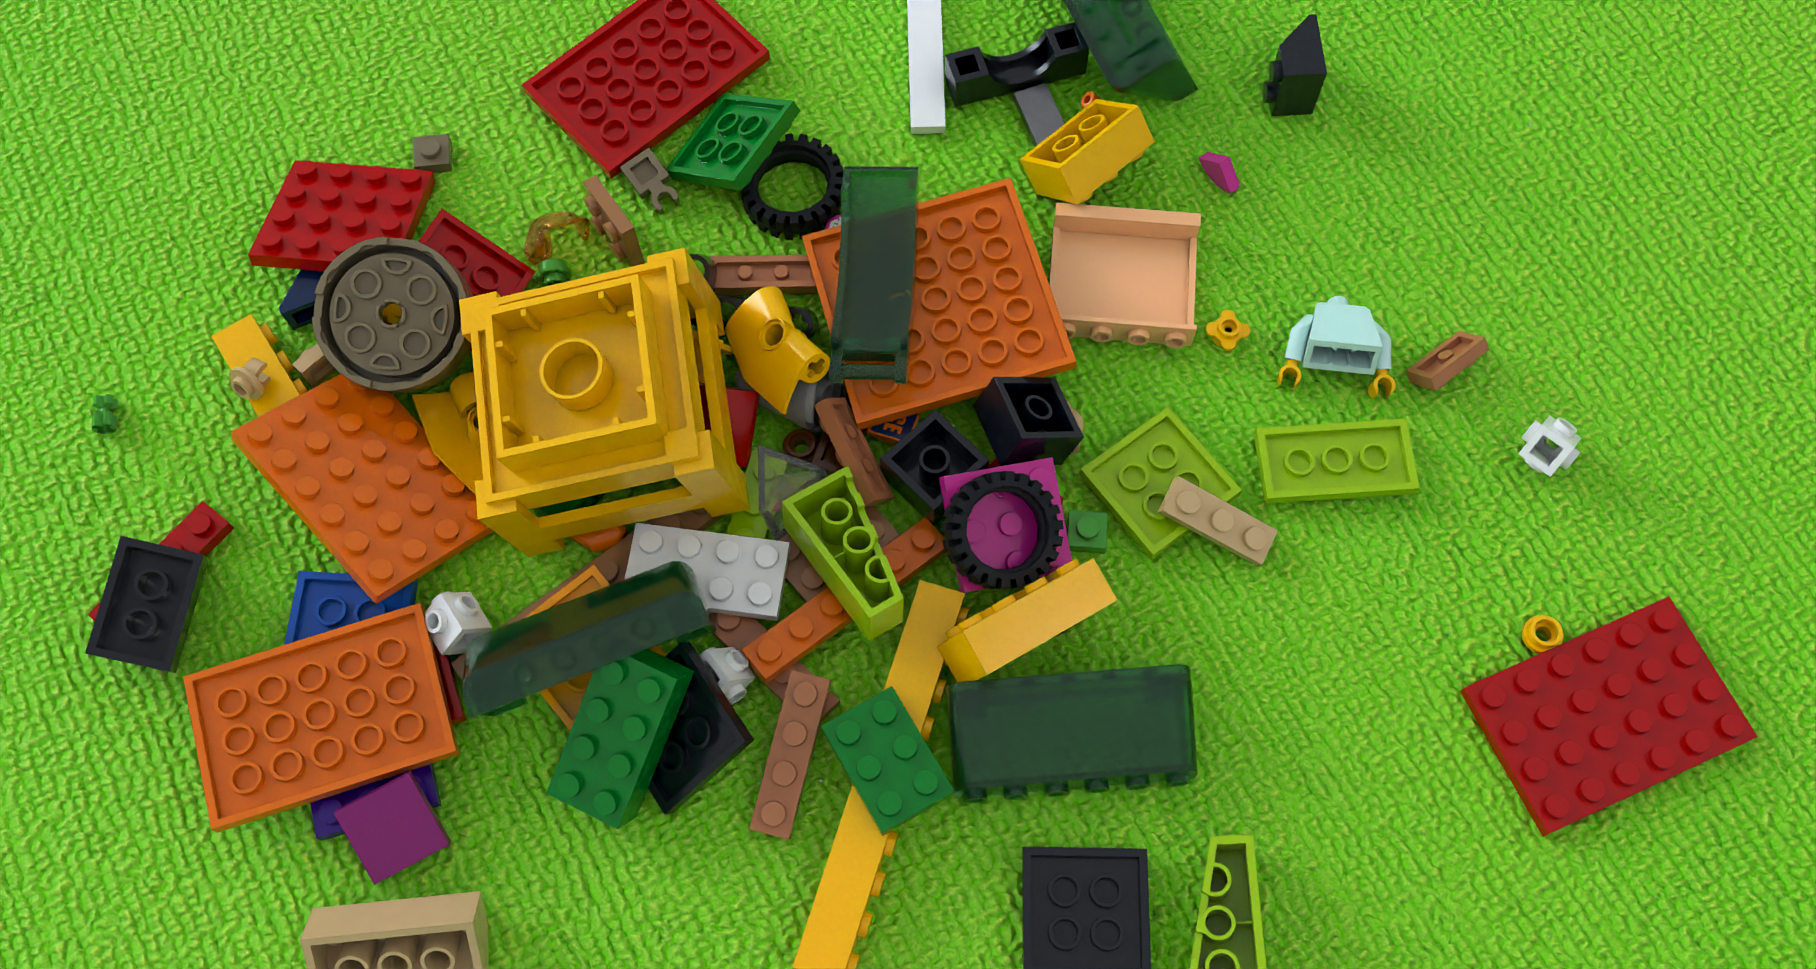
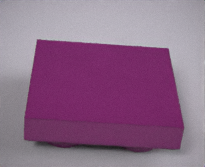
M412 771L395 778L338 808L334 812L336 819L374 885L441 850L451 842Z

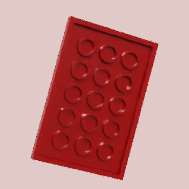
M637 0L524 82L522 87L524 93L612 179L622 172L620 169L622 165L647 148L652 149L721 97L723 93L729 91L770 60V54L766 47L715 0Z
M1669 596L1466 686L1460 691L1543 837L1758 737Z

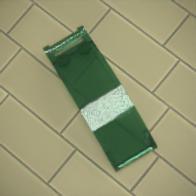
M845 166L841 187L842 210L838 286L831 331L830 383H843V379L895 380V384H907L917 268L918 167ZM844 361H895V365L844 364Z

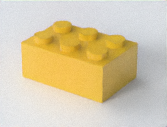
M1095 99L1019 160L1037 195L1077 205L1087 201L1092 196V192L1103 183L1117 177L1118 171L1129 162L1139 159L1144 154V150L1155 141L1138 105Z

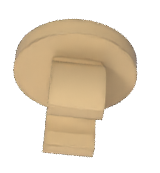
M253 357L245 364L244 368L234 367L229 372L230 386L233 391L245 399L257 400L264 395V387L270 381V376L262 373L267 367V363Z

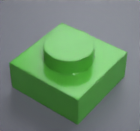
M1069 510L1067 537L1070 551L1105 554L1108 513Z

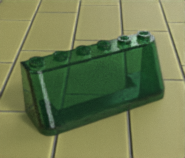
M1063 0L1107 82L1116 92L1175 102L1198 90L1148 0Z
M671 561L475 637L466 648L462 682V696L470 718L493 719L528 705L527 696L675 638L679 644L680 642L692 641L717 631L694 570L684 562Z
M1174 664L965 681L946 687L945 707L954 798H963L964 803H980L987 801V796L1004 794V799L1018 800L1027 798L1028 792L1044 791V795L1048 797L1063 796L1069 793V789L1085 788L1086 793H1101L1110 790V785L1125 784L1127 790H1139L1150 787V782L1166 781V786L1176 787L1190 784V779H1195L1198 774L1190 667L1187 665Z

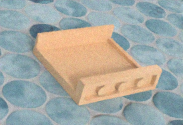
M1056 202L1049 286L1068 339L1082 337L1091 338L1096 342L1119 340L1128 341L1133 345L1156 343L1165 344L1170 348L1192 346L1197 330V325H1194L1197 236L1201 225V214Z

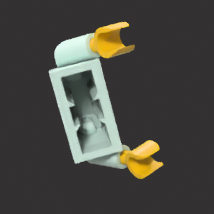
M1334 296L1327 303H1317L1314 314L1305 315L1291 329L1284 356L1285 359H1288L1287 364L1280 369L1277 377L1279 387L1283 375L1290 374L1295 378L1293 390L1298 387L1301 379L1298 363L1303 362V368L1374 375L1376 370V378L1368 385L1367 389L1371 398L1377 396L1378 384L1384 386L1385 398L1390 396L1395 390V380L1388 375V369H1392L1390 335L1373 320L1371 311L1367 307L1349 305L1345 297Z

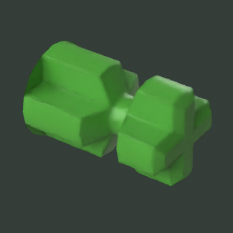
M106 394L105 396L96 395L93 398V407L97 408V411L92 414L91 429L96 433L110 434L116 431L117 416L113 415L111 411L117 409L118 400L113 399L114 396L111 394Z

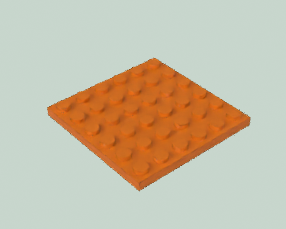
M1011 178L802 236L857 428L865 429L980 396L993 377L1044 378L1077 368L1075 355Z

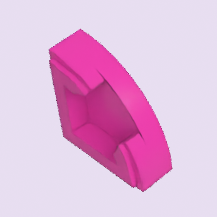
M1206 152L1198 158L1207 175L1219 188L1230 194L1240 188L1230 157Z

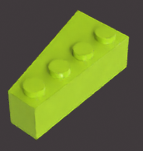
M849 466L783 500V527L867 640L871 641L902 623L903 595L888 559L882 552L876 530L869 521L865 511V504L860 492H857L854 485L853 475Z
M1253 834L1210 837L1190 969H1267Z

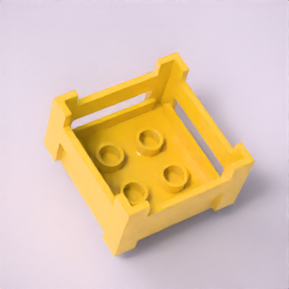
M685 247L647 256V263L502 297L497 291L459 300L462 335L472 346L483 480L474 481L477 517L479 521L525 555L531 557L565 549L564 538L700 508H704L712 517L750 509L745 473L736 463L719 343V336L725 335L721 304ZM692 318H696L711 431L705 430L690 321ZM677 478L683 485L543 517H537L529 511L534 508Z

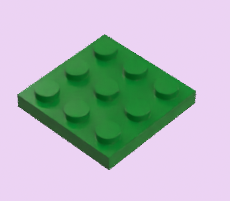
M723 93L665 170L672 180L742 191L751 182L754 173L762 162L770 156L772 149L782 135L790 129L800 109L791 100Z

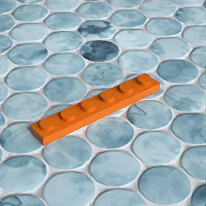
M926 517L882 548V552L888 559L899 587L949 551L944 549L942 540H945V538ZM827 587L741 649V653L746 657L748 664L762 681L768 684L850 624L853 619L829 587Z

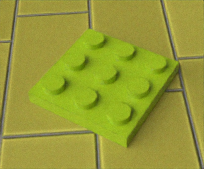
M1169 407L1083 466L1079 472L1082 479L1151 560L1192 531L1158 512L1173 478L1179 476L1227 503L1240 496L1242 491Z

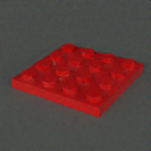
M295 160L248 253L251 265L325 271L338 255L359 242L377 237L412 240L435 184L433 171Z

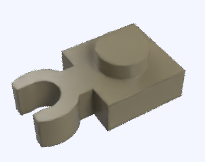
M647 148L620 167L622 173L641 199L651 194L652 205L660 215L665 213L662 205L659 203L661 198L668 196L672 198L676 205L680 203L675 189L664 185L671 180L670 176L650 148Z

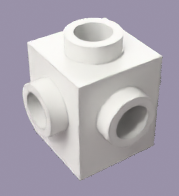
M1549 415L1543 424L1535 420L1524 433L1521 439L1527 443L1518 454L1524 458L1531 468L1541 473L1544 472L1551 477L1559 466L1566 470L1580 454V451L1575 447L1581 440V437L1575 434L1577 429L1570 422L1561 417L1554 419ZM1547 437L1559 446H1550L1547 442Z
M448 591L440 593L431 601L430 607L425 612L427 630L430 632L432 641L441 655L464 654L482 641L493 628L471 592Z
M711 647L699 655L731 705L746 695L747 690L745 688L756 677L749 669L746 657L734 647Z

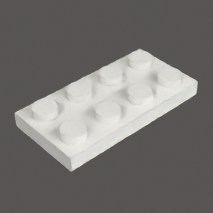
M636 523L621 597L623 601L778 621L791 548L790 542Z

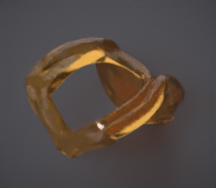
M556 212L536 218L531 223L527 233L524 248L525 259L537 267L541 261L552 258L551 229L575 224L581 238L588 240L589 220L586 217H579L572 212Z

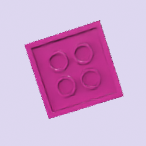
M1053 457L939 477L944 509L951 505L950 499L955 493L960 491L961 486L987 473L1014 471V473H1023L1030 476V480L1039 481L1043 485L1041 489L1049 491L1054 497L1051 500L1052 504H1058L1061 512L1057 514L1058 521L1063 520V529L1059 530V536L1063 537L1062 546L1056 548L1059 555L1056 561L1050 562L1051 568L1047 573L1040 575L1039 578L1049 575L1072 561ZM994 492L985 495L973 506L967 519V538L971 550L981 562L994 569L1007 570L1019 566L1031 555L1037 542V523L1033 511L1023 499L1008 492ZM956 570L960 592L966 593L987 589L982 585H976L968 581L969 578L967 576H962Z

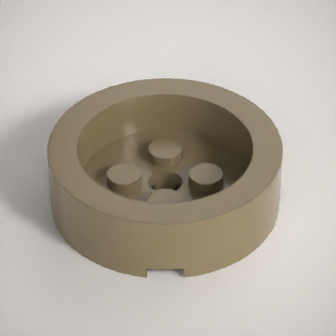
M377 237L359 242L338 255L326 268L317 284L312 325L318 345L336 370L360 385L389 393L403 394L422 391L441 383L454 373L463 363L471 349V343L462 335L459 305L460 299L473 297L471 288L454 264L432 248L418 241L403 238ZM397 304L401 307L402 316L398 324L387 325L384 322L382 313L386 306Z

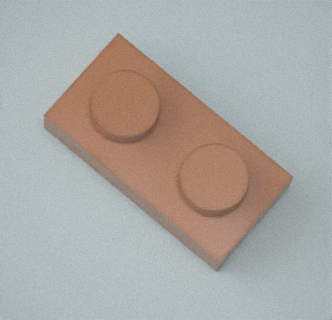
M1458 331L1406 370L1409 382L1434 391L1445 386L1450 379L1463 369L1473 365L1479 357L1489 351L1486 338Z

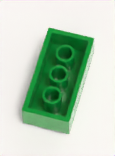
M624 637L604 644L546 794L616 829L621 828L636 818L694 670Z

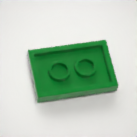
M892 686L821 726L823 734L882 836L954 795L953 787Z

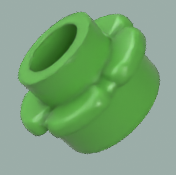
M551 258L543 260L538 264L539 273L536 274V280L544 282V286L563 283L572 277L571 270L568 269L567 261L564 259Z

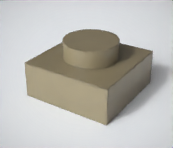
M449 134L413 137L414 169L433 171V173L452 171V141Z

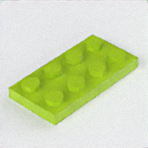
M1406 418L1256 428L1254 439L1265 504L1416 494L1420 489Z

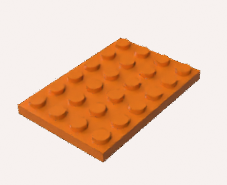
M339 374L231 431V440L375 604H378L494 532L478 520L476 495L436 457L431 449L424 428L392 393L360 385Z
M421 603L183 676L211 830L217 833L460 755L433 641L425 622V608Z

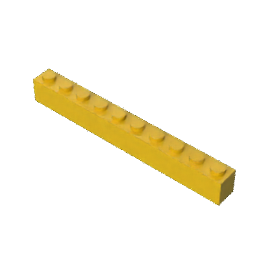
M920 580L884 690L891 686L893 687L923 739L929 741L935 718L929 716L933 702L941 703L947 681L942 680L941 677L945 665H948L937 646L948 640L946 631L968 619L970 608L964 607L965 593ZM853 784L792 966L793 969H857L860 955L854 953L859 937L866 939L873 919V914L867 912L872 896L879 898L886 873L880 872L884 856L892 858L899 834L890 831L882 836Z

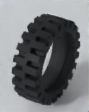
M793 133L785 134V141L781 142L779 140L770 156L762 162L754 173L751 182L740 191L745 212L754 225L758 224L761 231L766 233L769 229L771 236L779 238L780 234L784 233L785 240H793L794 233H799V237L802 239V236L808 234L807 231L811 230L812 233L821 231L822 225L826 227L827 222L832 217L840 215L841 207H843L845 201V177L839 157L836 153H832V148L827 144L822 147L821 140L815 137L809 142L807 135L800 134L797 141L794 140ZM789 162H798L818 168L825 175L827 181V191L824 197L812 207L797 212L779 211L766 205L761 200L758 192L759 182L764 174L775 166Z
M1014 471L992 472L965 483L960 487V491L952 496L950 499L952 503L949 507H946L943 515L946 517V522L942 523V532L945 533L946 539L942 541L944 549H948L950 555L947 557L951 564H956L958 567L956 570L962 576H967L969 578L968 581L990 589L1006 590L1019 588L1040 579L1039 576L1046 574L1051 568L1050 562L1056 561L1059 555L1056 548L1062 546L1063 537L1059 536V530L1063 529V520L1058 521L1057 514L1061 513L1058 504H1052L1051 500L1054 497L1049 491L1041 489L1043 485L1039 481L1030 480V476L1023 473H1014ZM994 492H1008L1023 499L1033 511L1037 523V542L1031 555L1019 566L1007 570L994 569L981 562L971 550L967 538V519L973 506L985 495Z

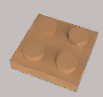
M596 175L584 181L583 184L587 197L583 200L592 214L590 220L600 236L605 234L611 240L609 247L619 262L625 259L630 267L644 264L641 248L632 223Z

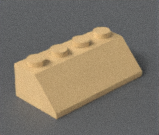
M481 891L312 908L300 938L307 969H488V923Z

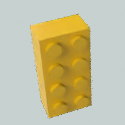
M1076 558L1049 575L1034 581L1022 590L1007 596L986 610L971 616L946 631L948 640L938 645L937 648L961 689L1117 601V598L1094 558L1081 565Z

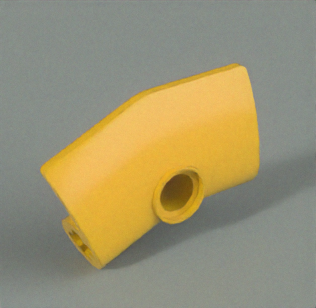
M767 286L757 290L741 304L726 324L725 332L744 380L784 415L787 413L792 393L799 379L806 383H815L821 380L829 370V356L812 343L804 332L794 327L792 315L783 293L778 287Z
M469 372L456 377L451 382L450 391L413 394L412 397L432 451L476 495L474 481L483 480L474 372Z

